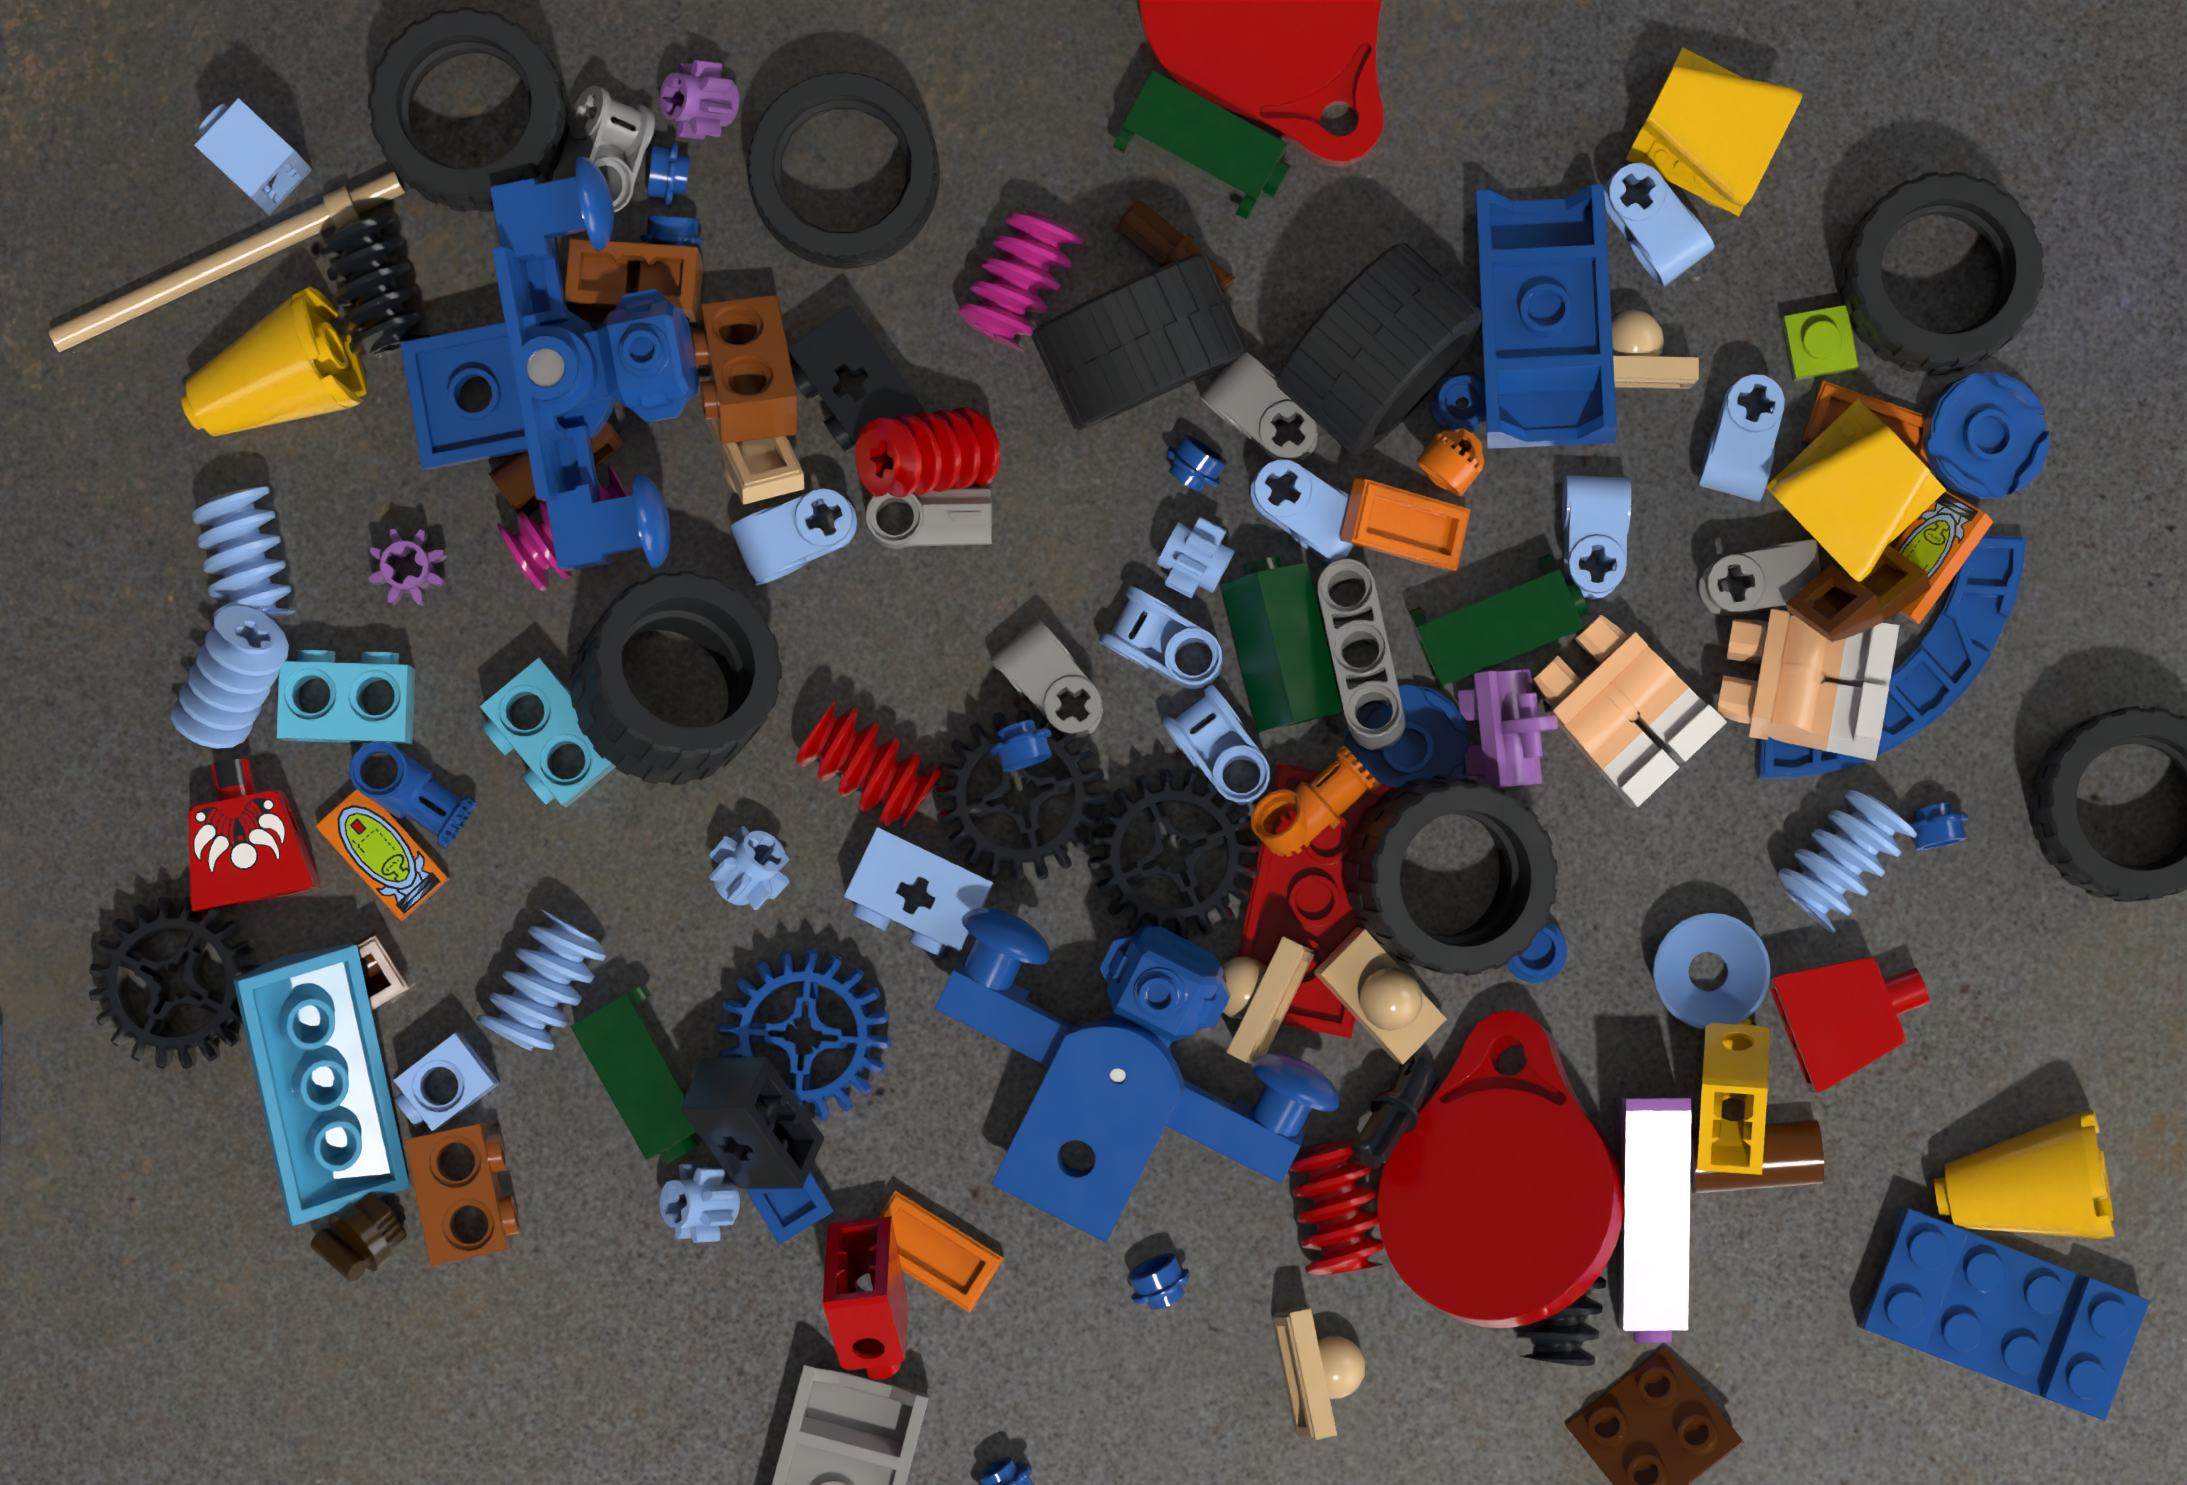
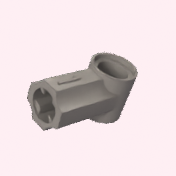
M948 489L944 492L930 491L923 495L912 493L901 498L891 496L888 492L883 496H873L867 506V525L878 543L886 548L896 550L909 546L992 545L991 489ZM901 502L909 506L913 511V523L909 530L903 534L890 535L882 531L878 526V515L882 508L889 503Z

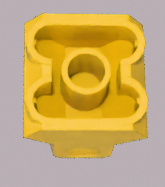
M1682 47L1626 160L1632 163H1643L1652 166L1661 174L1663 179L1699 196L1708 205L1721 207L1739 217L1744 206L1750 201L1800 104L1802 93L1788 86L1743 78Z
M1859 398L1792 462L1787 464L1785 469L1766 486L1771 494L1857 582H1861L1871 573L1886 546L1946 491L1942 484L1930 473L1931 471Z

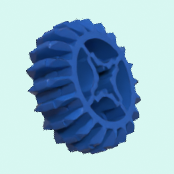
M806 950L804 969H795L794 958L791 952L784 951L780 953L782 973L775 975L771 966L765 960H762L756 964L759 975L765 981L757 988L746 977H740L736 982L739 989L750 997L745 1005L734 999L725 1000L723 1007L729 1012L740 1014L738 1025L730 1023L719 1024L718 1034L723 1036L737 1035L738 1047L725 1048L719 1052L720 1058L756 1057L753 1041L780 1045L787 1051L790 1057V1073H792L791 1088L789 1087V1089L804 1110L805 1103L814 1102L815 1113L818 1119L823 1121L830 1117V1110L826 1099L834 1096L839 1107L843 1111H849L853 1108V1102L845 1091L847 1087L852 1084L864 1095H868L873 1090L872 1085L862 1078L860 1073L864 1067L873 1072H884L886 1064L879 1059L869 1057L871 1046L881 1049L889 1048L891 1046V1038L887 1036H872L871 1025L884 1024L890 1020L887 1011H878L871 1015L867 1012L865 1005L880 997V992L876 987L867 989L860 996L854 991L853 988L864 976V972L861 969L855 968L843 981L836 977L842 965V958L840 956L832 955L824 972L816 970L818 962L816 950ZM799 982L794 1013L789 1019L776 1024L754 1022L761 1005L771 994L786 985ZM819 984L834 990L846 1001L855 1017L857 1030L837 1029L823 1022L818 1008ZM808 1001V1018H811V1028L816 1031H822V1034L836 1035L838 1040H823L819 1047L810 1044L813 1052L805 1055L804 1068L801 1070L802 1054L799 1053L798 1043L788 1041V1037L773 1036L772 1031H788L790 1025L799 1027L796 1020L805 1017V1006ZM829 1048L856 1050L850 1065L839 1078L824 1087L810 1090L811 1074H813L815 1059L821 1052Z

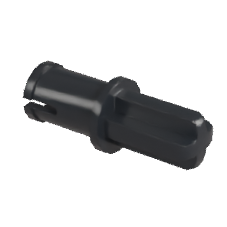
M1411 1056L1404 1064H1400L1399 1070L1387 1090L1376 1094L1372 1100V1115L1352 1146L1354 1157L1363 1161L1366 1167L1377 1169L1382 1163L1387 1162L1403 1134L1413 1131L1419 1123L1418 1110L1430 1090L1435 1087L1439 1080L1437 1069L1426 1059L1419 1057L1412 1071L1410 1069L1415 1062L1414 1056Z

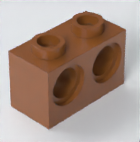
M570 239L564 297L566 306L569 311L585 320L604 321L610 312L615 311L623 295L656 289L671 303L683 310L690 327H699L704 264L698 247L610 241L606 248L597 252L590 240Z
M777 295L701 304L702 330L691 331L697 369L707 368L709 381L700 382L705 420H717L721 444L797 435V394Z
M487 1122L404 1140L430 1266L499 1252L513 1247L511 1235L520 1233V1224L513 1196L502 1197L497 1172L506 1171L507 1163L499 1133L489 1135ZM454 1142L463 1143L468 1146L475 1157L474 1169L465 1179L451 1177L447 1174L442 1164L444 1151ZM467 1205L480 1208L488 1220L487 1233L478 1242H470L463 1239L456 1230V1216Z

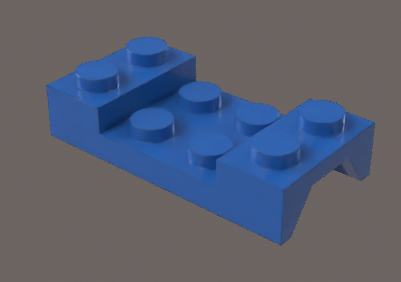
M1604 184L1590 185L1566 199L1513 201L1491 190H1476L1481 311H1483L1482 338L1487 449L1616 443L1617 419Z
M1901 1207L1897 1217L1891 1251L1876 1291L1862 1312L1857 1327L2106 1421L2150 1300L1978 1236L1912 1209Z

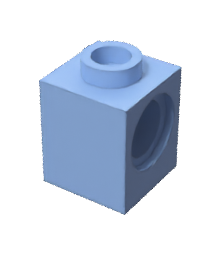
M462 1033L451 1035L393 1080L402 1091V1093L394 1098L402 1112L416 1128L426 1123L432 1131L442 1129L500 1084ZM438 1067H445L451 1070L458 1080L456 1096L445 1105L434 1102L426 1091V1080L429 1074Z

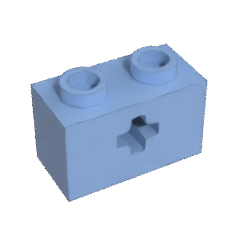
M239 98L230 107L226 104H221L215 108L198 129L202 137L194 146L269 216L313 170L288 143Z
M877 827L844 897L856 902L851 915L885 931L891 920L914 930L909 941L910 943L944 959L949 947L962 953L970 933L963 926L961 919L968 911L984 907L994 883ZM919 878L926 879L929 882L926 892L936 898L931 909L919 906L914 914L907 913L905 911L907 900L898 894L902 884L915 886Z

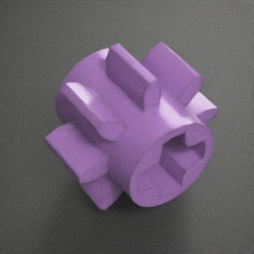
M696 59L693 64L679 63L677 65L678 73L669 74L662 84L659 99L662 114L667 120L679 121L677 126L678 137L704 140L706 135L721 136V127L730 125L738 111L739 93L733 80L720 78L722 72L721 63Z
M395 528L391 529L390 538L393 544L387 547L385 551L379 548H370L369 552L372 556L380 560L381 571L373 573L368 580L373 585H381L386 582L392 585L387 601L393 605H396L401 600L404 592L410 593L414 601L418 605L423 606L426 603L423 590L431 583L438 587H445L446 582L435 574V564L446 559L447 554L443 550H434L429 553L424 550L428 541V533L420 529L415 534L413 541L410 542L404 541L403 536ZM413 551L417 552L415 562L423 567L422 573L418 578L408 575L401 584L399 583L401 573L393 568L394 562L398 557L409 559Z

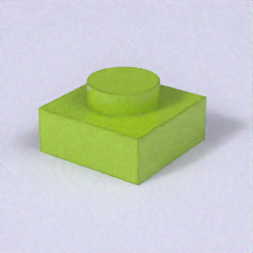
M1845 305L1788 315L1781 319L1793 381L1852 371L1859 367L1850 318Z

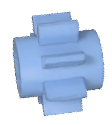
M1199 517L1194 529L1178 522L1156 563L1171 571L1165 581V585L1191 599L1198 586L1214 593L1235 553L1234 550L1221 544L1227 530L1202 517Z
M741 826L731 838L724 836L709 854L713 861L719 864L710 874L709 878L714 882L717 892L732 904H750L754 910H758L768 898L774 900L790 882L784 874L779 872L789 861V857L785 855L780 842L769 833L763 831H752L749 833L745 826Z
M706 1163L679 1165L680 1180L666 1181L660 1195V1212L665 1223L671 1228H676V1239L692 1238L694 1243L720 1241L721 1234L719 1226L734 1224L740 1208V1197L735 1184L730 1179L724 1178L725 1170L723 1167H707Z

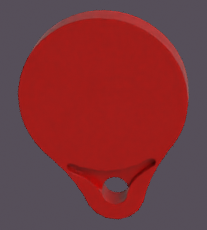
M1140 0L1141 24L1146 42L1157 65L1168 79L1252 125L1282 138L1300 149L1311 159L1328 167L1350 166L1362 161L1375 149L1383 129V106L1379 93L1376 65L1381 0ZM1343 105L1354 113L1357 126L1348 135L1334 136L1321 126L1320 117L1328 107Z
M1510 1010L1492 1013L1478 1022L1468 1035L1450 1073L1437 1092L1419 1112V1123L1413 1131L1403 1134L1393 1153L1385 1163L1378 1192L1377 1213L1382 1242L1397 1273L1418 1296L1438 1310L1455 1319L1477 1326L1508 1328L1528 1325L1557 1314L1575 1302L1594 1284L1610 1260L1619 1238L1624 1213L1623 1182L1617 1159L1607 1139L1591 1119L1572 1088L1563 1067L1558 1046L1551 1034L1538 1022L1524 1013ZM1512 1045H1523L1524 1055L1527 1059L1525 1067L1515 1075H1502L1499 1070V1059L1503 1051Z

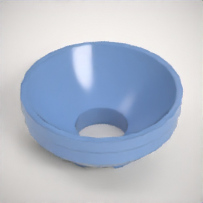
M1706 913L1694 915L1679 922L1667 932L1660 942L1654 957V985L1662 1004L1681 1022L1698 1029H1706V1026L1711 1023L1739 1024L1743 1022L1760 1006L1770 984L1771 968L1769 956L1762 940L1751 927L1741 920L1726 914ZM1704 952L1716 954L1726 966L1724 982L1720 987L1709 992L1695 987L1688 973L1692 960Z

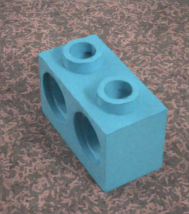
M297 650V662L285 661L280 667L277 712L278 739L300 742H386L389 744L413 745L415 668L409 665H400L399 653L361 652L360 663H335V651ZM322 678L330 688L329 703L320 712L307 713L300 705V690L309 680ZM386 680L394 690L393 705L384 714L370 715L363 705L364 691L372 682Z
M537 658L479 706L489 717V720L481 727L505 756L515 749L527 763L530 769L522 774V777L545 804L556 798L560 805L568 807L616 766L606 758L602 759L593 749L594 746L586 735L583 736L577 724L578 717L576 711L572 708L571 692L549 665L541 658ZM536 695L543 702L544 717L535 728L520 730L513 723L511 717L512 707L520 697ZM565 744H577L585 755V766L582 772L572 779H560L552 768V757L555 751Z

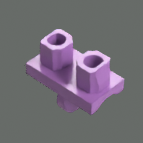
M1531 670L1474 673L1475 682L1458 690L1460 714L1464 716L1466 721L1479 720L1481 745L1469 746L1464 754L1466 776L1470 780L1485 781L1486 784H1491L1492 788L1542 784L1540 757L1543 756L1540 732L1557 730L1559 727L1557 716L1539 717L1537 695L1533 693Z

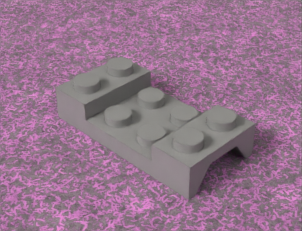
M806 1362L803 1366L772 1485H906L930 1395Z

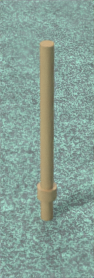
M395 170L350 191L345 185L322 196L324 201L322 204L49 329L48 332L51 340L60 353L333 226L339 229L362 220L361 213L404 194L403 185Z

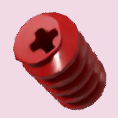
M960 407L954 410H938L933 413L920 412L914 415H898L893 418L880 417L870 421L860 432L855 445V462L861 481L872 495L879 497L886 495L888 492L891 496L901 498L912 493L923 495L930 491L944 492L951 488L959 490L971 485L976 487L987 485L992 482L998 472L1000 449L995 430L986 416L976 409Z
M837 700L834 701L801 746L796 763L804 768L814 760L821 758L817 778L820 781L826 782L833 776L841 773L838 794L846 797L861 787L863 790L859 801V809L867 812L882 802L884 805L879 823L884 827H888L903 817L904 827L940 778L942 769L935 766L920 776L917 774L921 759L919 752L914 751L899 761L896 759L901 741L898 737L894 736L881 746L875 744L880 724L873 721L860 731H857L854 727L859 709L853 706L841 715L836 716L834 709Z
M1357 1138L1300 1147V1149H1304L1305 1155L1293 1161L1289 1168V1171L1309 1175L1307 1182L1292 1190L1293 1196L1313 1200V1206L1298 1214L1297 1221L1316 1225L1318 1230L1301 1240V1245L1303 1248L1321 1251L1322 1257L1305 1266L1306 1273L1327 1275L1383 1265L1368 1261V1257L1382 1250L1384 1245L1382 1239L1364 1236L1365 1231L1379 1223V1217L1376 1213L1361 1211L1359 1208L1361 1205L1374 1199L1376 1193L1373 1188L1355 1184L1356 1180L1372 1171L1371 1168L1365 1166L1364 1162L1351 1159V1155H1353L1352 1146Z

